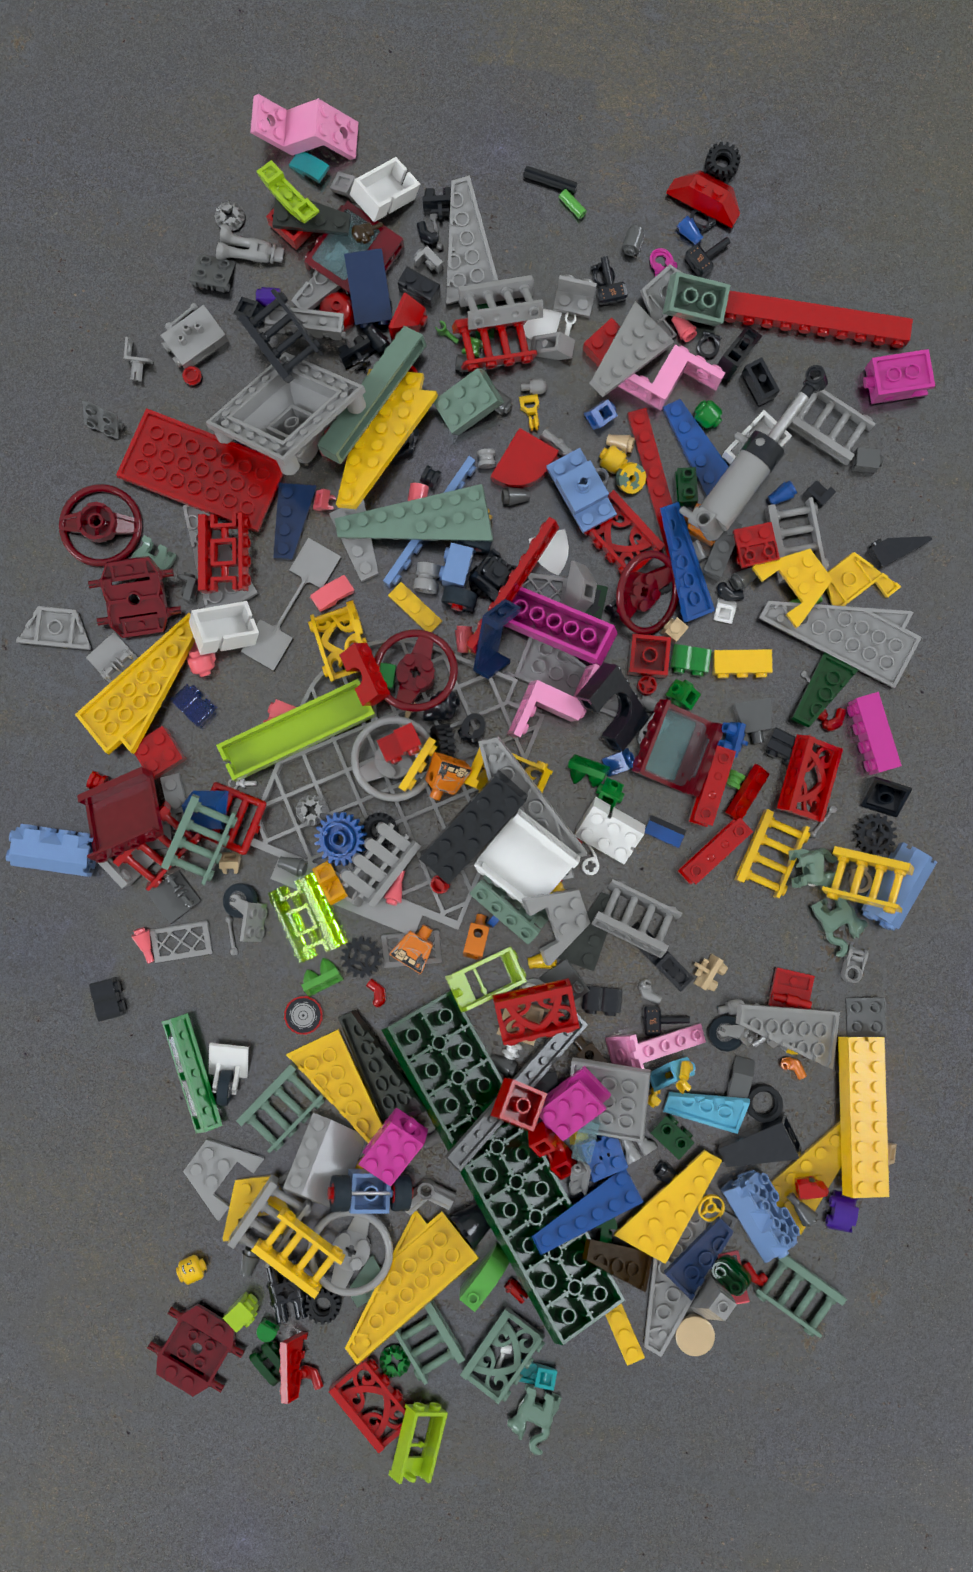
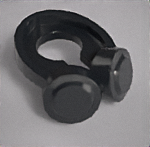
M477 713L468 715L464 719L462 727L457 730L460 738L470 743H478L486 726L483 716ZM472 719H477L480 722V727L469 736V722Z

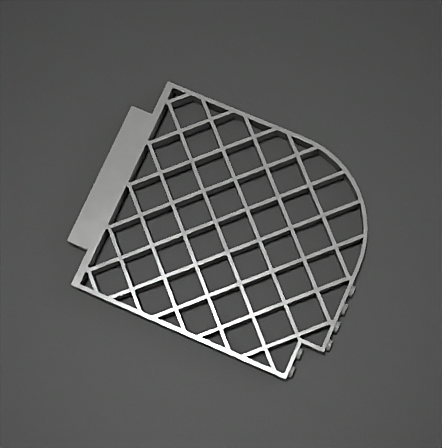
M387 639L367 643L372 649L381 647ZM403 639L393 645H401L406 655L409 654L406 646L414 647L416 640ZM433 646V652L442 655L431 660L433 666L445 662L450 674V664L447 655L443 649ZM453 650L457 662L474 668L475 658L470 657L468 660L462 657V653ZM338 661L333 662V669L338 667L339 671L343 670L342 666L339 668ZM323 670L309 686L300 706L309 702L312 696L314 699L319 697L316 689L325 678ZM418 671L412 672V675L414 674L415 678L418 675ZM505 671L504 674L497 672L494 677L512 683L505 702H502L491 677L488 681L498 705L477 714L484 717L501 709L508 728H510L512 723L505 707L508 706L516 710L519 708L521 701H510L518 679L510 672ZM481 675L461 684H458L456 680L452 690L458 693L467 716L471 713L461 690L487 679ZM342 677L344 684H348L347 677ZM423 692L422 696L424 699L416 702V704L428 702L431 697H427L426 693ZM390 705L393 713L383 717L401 716L406 711L396 710L394 706ZM538 708L533 716L539 719L537 725L529 727L526 734L533 732V735L525 753L519 742V737L513 738L508 736L501 739L504 744L514 740L520 756L528 759L545 717L542 714V710ZM464 719L450 724V727L455 729L462 726ZM472 719L470 721L473 731L477 730L476 724L474 722V720L476 719ZM437 720L433 721L435 725H439ZM363 722L361 723L362 726L336 737L333 736L329 740L276 763L261 800L267 803L266 808L284 801L295 827L269 838L264 824L260 820L258 826H260L263 841L253 838L250 846L279 858L281 856L302 858L270 845L273 841L297 832L308 859L304 858V861L308 862V868L304 876L297 877L279 868L276 864L270 879L328 902L312 871L313 868L320 865L314 861L321 858L324 852L312 855L302 829L309 827V825L299 824L289 799L315 788L318 796L326 803V816H333L335 812L340 814L359 805L366 819L369 815L364 803L375 799V797L369 795L361 799L351 772H353L352 766L348 768L338 742L360 733L371 722L367 724ZM369 734L367 738L375 755L377 748L371 734ZM334 744L344 770L317 780L307 755ZM478 749L457 759L465 761L476 756ZM302 757L313 783L286 793L279 776L283 765ZM372 757V758H370V759H368V760H365V761H363V762H360V763H359V766L362 767L363 765H365L366 763H368L369 761H371V760L374 759L375 757ZM426 771L419 773L415 776L414 779H423V777L426 774ZM347 775L357 801L330 811L320 785ZM384 777L388 788L381 790V792L396 794L394 790L399 789L398 787L401 782L392 785L390 779ZM277 783L282 796L269 801L273 788ZM463 783L461 786L462 793L436 803L429 796L431 790L427 785L425 789L432 806L405 817L399 801H396L395 805L401 816V819L395 821L396 826L404 823L409 838L411 837L415 841L407 821L435 810L442 829H444L446 826L438 808L463 797H466L467 802L471 800L469 795L479 790L475 788L467 790ZM372 827V833L377 837L378 832ZM497 833L491 838V840L486 844V846H488L491 843V841L497 836ZM339 834L338 840L340 843H343L342 837ZM431 843L421 846L416 853L418 859L421 856L420 852L425 850ZM420 859V864L428 881L402 891V896L426 885L431 887V876L426 865ZM475 861L468 863L464 869L473 866ZM349 862L348 867L352 871L354 866ZM464 869L461 871L469 890L465 902L446 910L438 893L432 890L441 913L403 898L402 903H397V906L387 904L386 899L383 897L374 908L365 901L358 907L345 899L338 901L334 905L405 934L410 930L416 933L423 916L459 930L472 898L470 892L477 885L481 874L477 871L471 886ZM335 871L341 883H343L344 881L340 878V873ZM463 907L458 920L445 916L447 913Z

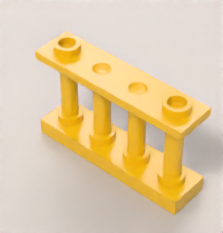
M765 809L734 880L740 883H744L745 880H752L775 890L773 897L780 898L787 891L788 886L786 883L796 859L788 860L786 866L760 855L758 849L760 845L765 844L789 855L790 850H799L802 848L803 843H807L810 837L808 832L810 827L803 826L800 831L775 820V817H773L774 812ZM774 827L797 837L794 848L768 838L765 834L767 828ZM758 862L783 873L779 883L753 873L750 870L752 863Z
M834 846L833 854L838 858L839 862L831 888L822 886V891L827 895V898L833 900L842 898L883 908L884 912L895 914V912L902 913L903 909L896 904L903 877H906V874L913 875L914 867L911 863ZM849 861L855 862L857 865L850 893L839 890L846 863H849ZM873 866L876 869L869 897L857 895L865 868ZM890 870L894 871L896 875L888 902L877 900L884 872Z
M282 1208L277 1215L281 1221L266 1240L259 1238L251 1251L315 1299L322 1287L319 1281L334 1261L339 1265L342 1264L345 1254H343L341 1248L336 1245L333 1246L297 1219L291 1210ZM288 1225L297 1233L282 1252H277L272 1244ZM304 1237L312 1243V1246L298 1264H293L288 1260V1256ZM320 1249L328 1257L314 1276H309L304 1272V1268Z

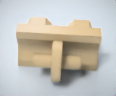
M711 954L708 960L704 958L701 964L695 962L694 966L698 970L695 973L697 978L694 984L704 990L715 991L718 982L713 980L716 973L723 976L728 970V967L723 963L724 960Z

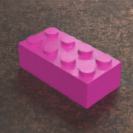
M879 692L849 701L847 712L853 719V731L855 735H858L860 741L858 743L859 751L865 757V770L870 775L902 766Z

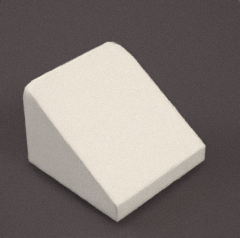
M718 598L713 620L732 624L737 607L736 602Z

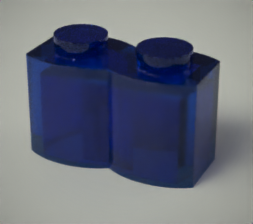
M186 684L171 701L200 728L215 713L213 710L215 706L209 699L203 700L200 694L202 692L194 684L192 686Z

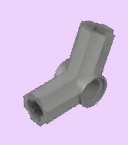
M425 1178L413 1189L410 1210L405 1212L412 1215L427 1200L450 1210L457 1194L436 1184L432 1179ZM427 1185L432 1191L425 1193L422 1190V1186Z

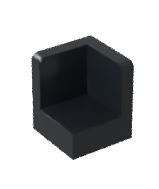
M815 481L803 494L808 499L813 497L814 503L816 502L818 509H820L836 491L832 487L827 490L819 481Z

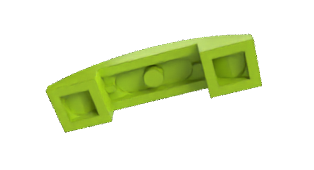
M272 160L256 171L275 198L299 221L306 223L320 213L319 209L308 198L305 199L287 181L283 172Z

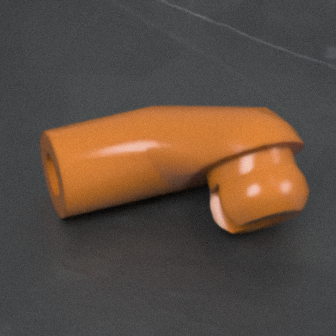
M785 1057L781 1060L782 1069L794 1071L798 1080L807 1076L798 1059Z

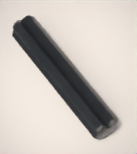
M526 166L523 176L561 190L567 189L570 193H575L577 189V182L530 166Z

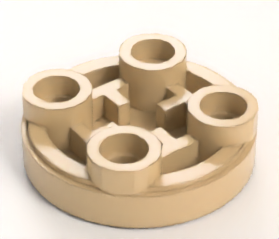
M689 1314L682 1319L675 1332V1339L679 1348L687 1355L701 1356L712 1348L715 1333L707 1319L700 1315Z

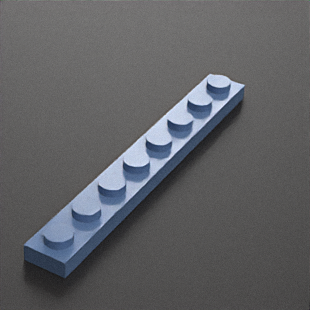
M468 456L444 493L464 488L466 484L464 482L467 476L471 477L476 470L475 459ZM411 540L384 578L383 582L386 586L391 588L392 585H397L402 577L400 574L403 569L407 570L411 565V558L414 553L418 554L422 549L423 545L421 543L423 540Z

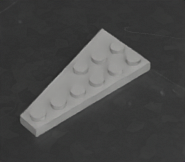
M470 175L451 181L446 305L459 302L458 287L498 280Z
M636 301L589 383L602 397L674 343L669 335Z
M185 504L183 505V511L198 573V514H206L208 516L210 514ZM212 529V539H220V530ZM218 545V561H232V550L229 545ZM212 567V577H221V568ZM229 567V576L239 577L238 567ZM232 582L218 583V592L202 594L204 605L208 608L247 601L257 595L258 592L252 582L249 586V591H235L232 589Z
M529 637L514 675L515 678L527 683L539 680L573 696L586 666L573 655ZM616 694L600 710V712L613 717L616 716L618 711V698Z
M738 1004L736 1024L833 1070L840 1012Z

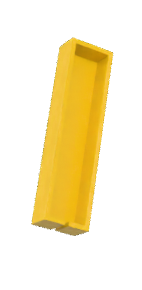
M838 1037L842 1195L851 1198L889 1197L885 1037Z

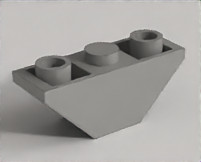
M571 561L563 604L585 613L594 603L597 583L586 565Z

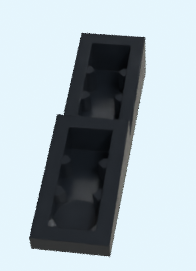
M637 921L632 928L639 929L641 923ZM646 930V934L654 938V936L648 930ZM637 947L680 992L694 979L668 951H666L662 958H659Z

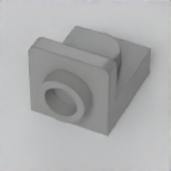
M338 172L330 189L334 193L348 196L352 202L356 203L350 196L356 176Z
M428 246L424 249H419L415 253L414 264L416 267H419L425 261L427 267L430 270L434 269L437 273L444 269L443 261Z

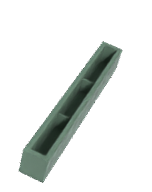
M403 326L401 331L396 334L393 342L385 349L384 354L374 364L368 376L363 379L361 385L364 386L366 391L363 394L366 408L359 414L350 413L345 408L339 414L336 420L331 423L326 434L319 440L317 446L322 455L339 464L344 461L427 346L423 334L406 326Z

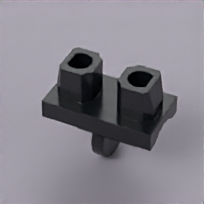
M444 187L443 195H435V189L426 188L425 194L422 196L423 211L439 214V219H443L442 213H450L451 187Z
M359 335L354 339L355 345L349 348L347 345H343L338 348L339 357L346 370L358 364H361L363 368L367 366L365 360L375 353L368 338L365 339L362 335Z

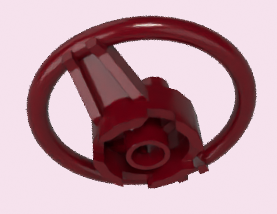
M106 484L90 485L74 493L65 503L59 518V533L66 550L78 561L91 566H105L106 562L125 559L137 546L142 532V518L135 501L123 490ZM94 492H108L123 499L130 507L133 517L115 513L104 503L100 502L88 503L87 506L77 513L69 514L74 504L85 495ZM97 519L101 521V523L98 526L93 524L94 521L97 522ZM67 532L82 533L85 538L97 543L112 540L115 534H133L125 549L117 555L105 559H94L76 550L70 542Z
M649 550L639 553L632 558L622 571L616 591V611L624 625L636 634L649 635L661 630L672 618L679 598L671 559L662 552ZM648 558L658 559L665 564V566L648 573L631 572L638 563ZM672 581L671 601L662 619L650 627L635 625L630 619L636 610L645 612L660 599V589Z
M412 629L399 632L388 638L378 649L374 659L380 668L384 654L393 644L406 638L418 637L412 653L406 654L397 665L396 676L400 685L397 698L395 699L389 695L384 700L398 709L419 712L434 708L449 696L456 684L458 665L453 650L441 637L429 631ZM435 642L443 649L449 660L450 676L444 690L434 699L425 703L413 704L420 693L431 689L434 684L435 670L431 659ZM418 671L420 676L417 675L414 678L412 672Z

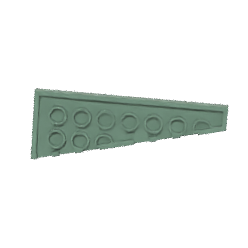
M482 484L334 518L338 538L494 541Z

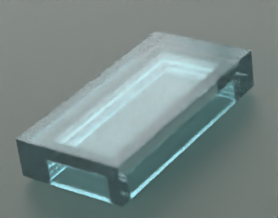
M590 1121L578 1130L572 1159L591 1163L600 1124Z

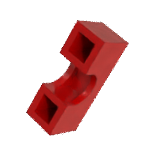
M354 643L339 655L347 672H361L362 674L361 684L355 688L362 706H375L390 695L387 683L383 679L380 668L367 643Z
M543 1121L536 1124L534 1132L528 1131L529 1147L539 1157L547 1155L550 1169L560 1180L570 1176L571 1168L576 1164L575 1154L552 1129H548Z

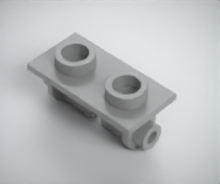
M578 1157L577 1164L571 1168V1181L569 1182L568 1192L571 1195L582 1192L586 1196L591 1169L581 1157Z

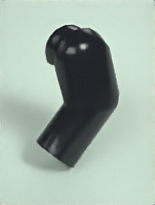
M420 221L416 224L420 239L427 244L438 242V233L428 231L425 221Z

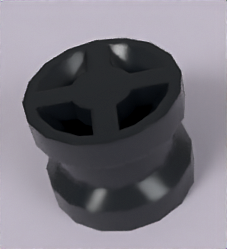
M427 465L421 475L420 483H427L430 488L434 489L442 472L439 470L435 471L431 466Z
M614 600L605 607V610L611 614L610 618L612 621L620 617L616 611V600Z

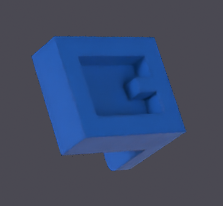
M628 748L602 758L604 765L610 766L608 776L627 771L633 767L634 755Z

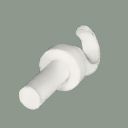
M231 779L228 781V786H229V787H231V785H230V782L232 781ZM241 779L236 782L234 789H237L239 786L241 788L256 786L257 781Z

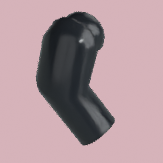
M725 582L718 584L717 592L725 601L744 599L743 590L732 591Z

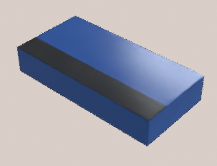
M651 815L644 833L679 848L687 830Z

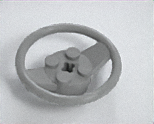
M401 716L383 717L368 724L357 736L351 752L353 774L359 785L373 797L391 802L403 801L416 796L428 785L425 778L432 759L431 756H429L426 774L419 784L412 788V790L398 794L381 792L372 787L368 782L383 777L389 779L405 777L418 754L411 757L407 754L402 757L403 760L398 762V764L392 765L390 762L387 763L379 747L375 752L374 759L362 767L359 766V752L363 741L373 730L383 725H407L412 722L415 731L420 735L418 736L420 742L424 746L430 735L417 722Z
M349 1211L332 1212L322 1218L314 1227L313 1231L318 1235L324 1227L335 1219L346 1216H354L348 1229L339 1233L332 1244L341 1248L343 1254H345L342 1264L339 1265L334 1261L335 1266L331 1282L323 1276L319 1281L320 1285L328 1291L341 1296L365 1294L376 1288L385 1279L391 1268L393 1244L390 1234L384 1224L372 1214H350ZM369 1223H372L384 1240V1264L378 1275L366 1285L357 1288H346L354 1271L361 1269L370 1257L371 1244L367 1235ZM308 1241L307 1251H308L309 1248L312 1246V1243H310L309 1241ZM353 1245L356 1253H349L346 1247ZM315 1255L308 1263L313 1276L319 1269Z

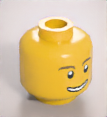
M196 1255L180 1260L176 1268L180 1282H184L187 1285L203 1279L204 1270H207L204 1259H199Z

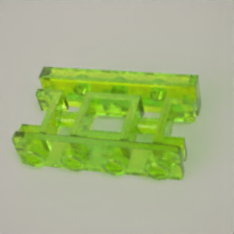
M314 873L294 881L298 889L295 892L288 894L285 886H282L268 893L270 902L276 910L278 920L286 932V938L290 941L294 955L299 963L315 957L316 954L313 947L323 944L325 951L328 952L345 944ZM304 892L308 903L302 904L298 894ZM289 898H292L296 907L290 910L286 902ZM305 908L313 922V926L306 929L303 928L296 913ZM319 927L324 935V938L320 940L315 932V929ZM306 933L308 934L312 942L308 945H306L302 937V935Z

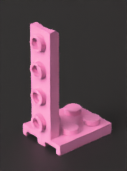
M701 1023L639 1043L636 1034L605 1037L612 1064L645 1069L643 1065L645 1062L706 1042Z

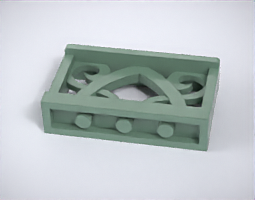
M507 1306L460 1376L470 1381L493 1399L495 1403L499 1404L501 1400L505 1402L511 1394L509 1390L511 1385H517L523 1375L520 1374L524 1367L528 1369L534 1359L531 1356L535 1350L539 1353L545 1342L542 1340L545 1335ZM510 1318L523 1329L515 1333L507 1320ZM523 1333L530 1334L533 1338V1344L530 1347H525L524 1341L528 1339L523 1338L519 1341L518 1336ZM503 1334L505 1336V1339L509 1336L510 1339L505 1342H501L499 1340V1335ZM512 1343L514 1364L494 1368L496 1358L489 1346L492 1344L497 1347H505ZM521 1352L528 1353L521 1363ZM485 1356L491 1358L490 1367H487L489 1362L485 1363L483 1360ZM472 1371L487 1375L485 1383L472 1374ZM515 1372L510 1381H508L506 1375ZM491 1376H495L494 1383L496 1386L498 1380L503 1381L504 1385L501 1390L496 1391L491 1388Z

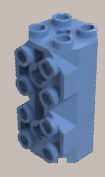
M20 824V827H17L15 831L11 830L9 834L10 850L8 849L6 853V861H10L11 866L86 877L92 876L93 873L89 871L90 869H95L96 861L87 858L88 854L93 853V838H91L90 833L78 832L77 836L75 835L76 831L61 829L56 833L57 829L40 827L37 830L38 826Z
M904 842L899 843L896 850L888 857L911 863L914 867L912 876L906 874V877H903L896 904L903 909L902 913L895 912V914L884 912L883 908L864 904L861 909L864 911L862 914L864 917L870 920H878L881 927L892 931L895 929L899 930L937 864V861L932 860L933 858L913 846L911 849L906 848L908 844ZM887 870V872H884L877 900L888 902L896 875L894 871Z
M752 1169L737 1176L738 1179L728 1181L720 1189L764 1263L770 1262L776 1257L779 1259L784 1258L789 1254L788 1250L798 1243L799 1227L786 1207L780 1208L777 1206L776 1202L779 1201V1194L766 1173L760 1174Z

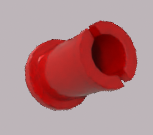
M511 1278L504 1285L505 1291L511 1293L522 1304L525 1300L520 1294L526 1299L528 1295L517 1284L518 1281Z

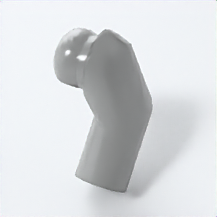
M644 979L639 983L642 998L659 1005L662 996L653 993L651 981Z

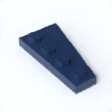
M279 483L274 559L293 561L314 494L317 490L316 485Z
M718 1216L663 1271L691 1301L695 1297L698 1287H701L707 1272L715 1264L714 1261L718 1254L723 1251L734 1231Z

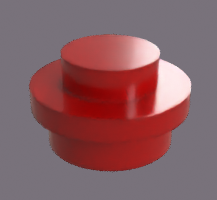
M189 366L183 371L182 377L186 384L196 385L201 381L202 374L197 367Z
M435 875L431 880V889L438 894L448 891L450 884L448 885L438 875Z

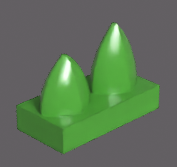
M322 958L320 976L311 970H306L302 988L309 997L344 980L340 971L328 959Z

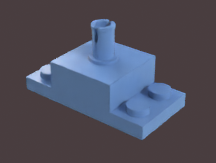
M581 448L546 465L549 474L582 533L617 515L608 499L609 493L591 460L587 461Z

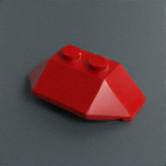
M701 170L675 178L666 194L731 228L740 215L734 188Z

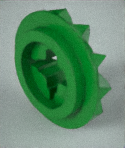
M391 1345L385 1348L379 1359L380 1368L384 1374L391 1376V1378L401 1377L407 1373L411 1363L402 1346ZM392 1354L396 1360H401L398 1362L397 1368L394 1364H389L392 1361Z

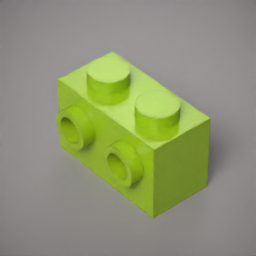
M245 1292L229 1307L223 1319L236 1333L243 1326L247 1328L255 1320L258 1314L256 1311L259 1307L257 1298L253 1294Z

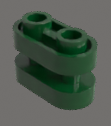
M722 1255L712 1267L713 1276L734 1296L744 1294L751 1284L752 1279L749 1272L731 1255Z
M272 1340L261 1345L262 1353L255 1350L249 1355V1359L270 1385L275 1386L281 1381L279 1376L280 1347ZM267 1358L276 1366L275 1368L266 1360Z

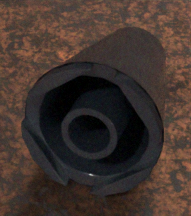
M477 1203L449 1217L452 1224L473 1249L490 1229Z

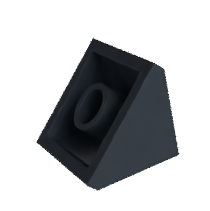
M876 776L868 778L860 806L898 817L912 788Z

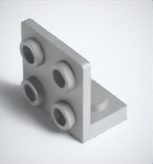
M560 275L553 311L568 312L570 315L575 314L576 316L590 319L597 283L590 279L580 280L575 279L571 275Z
M135 849L131 853L132 857L146 869L155 862L140 849ZM114 856L106 862L98 863L122 889L132 885L141 876L139 872L127 863H122L118 867L113 863Z

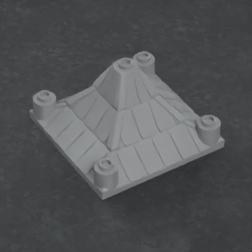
M285 352L280 359L283 363H288L295 356ZM305 360L292 369L293 372L291 374L295 379L287 383L271 364L207 420L206 425L214 431L220 443L228 444L235 439L275 459L283 474L293 475L300 468L299 462L309 463L316 456L320 438L324 436L325 430L345 408L353 414H359L366 408V402L363 397L366 391L363 385Z

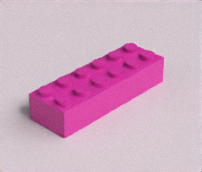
M523 587L520 588L512 603L521 607L520 614L504 625L507 628L599 666L602 665L618 634L613 624Z

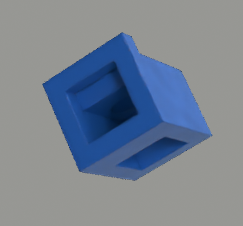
M609 399L600 402L584 413L593 430L601 428L618 416L615 405Z

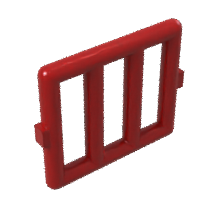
M214 782L210 791H229L226 815L234 797L242 800L235 816L238 820L234 829L231 828L228 833L230 838L225 848L241 855H246L255 833L258 834L260 830L258 825L267 803L219 782ZM250 803L258 807L243 844L240 846L233 842ZM212 829V830L215 831V832H217V833H219L221 829ZM200 834V836H199V837H201V838H203V839H206V840H208V841H211V842H213V843H215V844H218V843H219V841H216V840H214V839H211V838H209V837H207V836H204V835H202V834Z

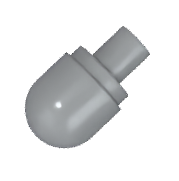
M544 379L529 380V383H521V391H530V394H543L548 387Z
M647 695L638 696V700L646 708V712H654L657 700Z
M740 999L730 1000L725 1003V1006L718 1007L719 1014L727 1013L734 1016L737 1015L738 1004L745 1003Z

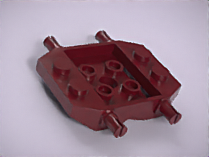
M150 556L106 562L101 578L88 581L90 589L101 587L106 601L108 616L97 618V625L109 624L122 638L164 632L168 618L174 614H182L181 606L167 607L162 579L165 577H174L173 568L161 570ZM150 577L148 580L112 585V582ZM131 594H136L140 598V601L138 603H132L129 599V596Z
M196 1304L185 1310V1312L182 1311V1313L171 1306L167 1314L177 1319V1325L165 1345L160 1347L151 1341L147 1349L158 1356L156 1375L193 1397L208 1387H212L221 1393L225 1385L215 1380V1374L228 1352L233 1353L240 1359L245 1352L235 1345V1331L222 1317L200 1304ZM199 1343L202 1346V1351L195 1352L192 1349V1345ZM172 1353L179 1359L185 1361L186 1363L204 1373V1375H200L191 1368L172 1358L170 1354Z

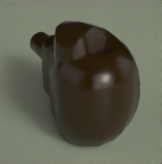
M370 222L354 225L351 230L352 237L356 243L367 244L371 241V236L374 235L373 230L383 227V223L380 222L372 226Z

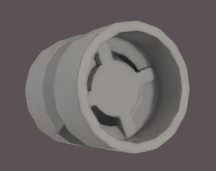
M418 562L416 567L418 577L414 579L413 590L437 594L439 582L436 580L439 578L441 566L429 562Z

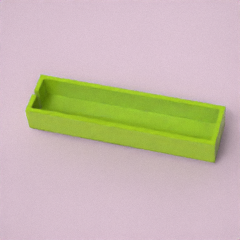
M359 679L217 744L216 746L223 761L227 762L225 765L232 780L237 782L376 717L372 706H362L355 688L361 684Z

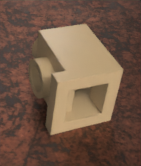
M678 617L675 620L672 618L660 631V634L664 637H671V643L674 645L689 627Z

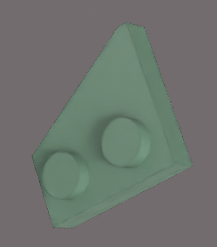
M374 1254L370 1255L368 1261L349 1288L366 1285L378 1275L382 1268ZM374 1289L362 1295L351 1296L357 1308L369 1301Z

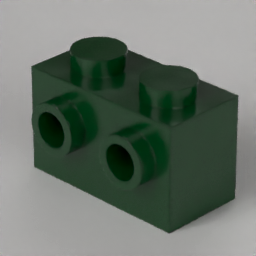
M664 1113L649 1129V1132L680 1160L695 1143L691 1139L693 1135L686 1128L683 1130L677 1126L679 1122L671 1114L667 1116Z

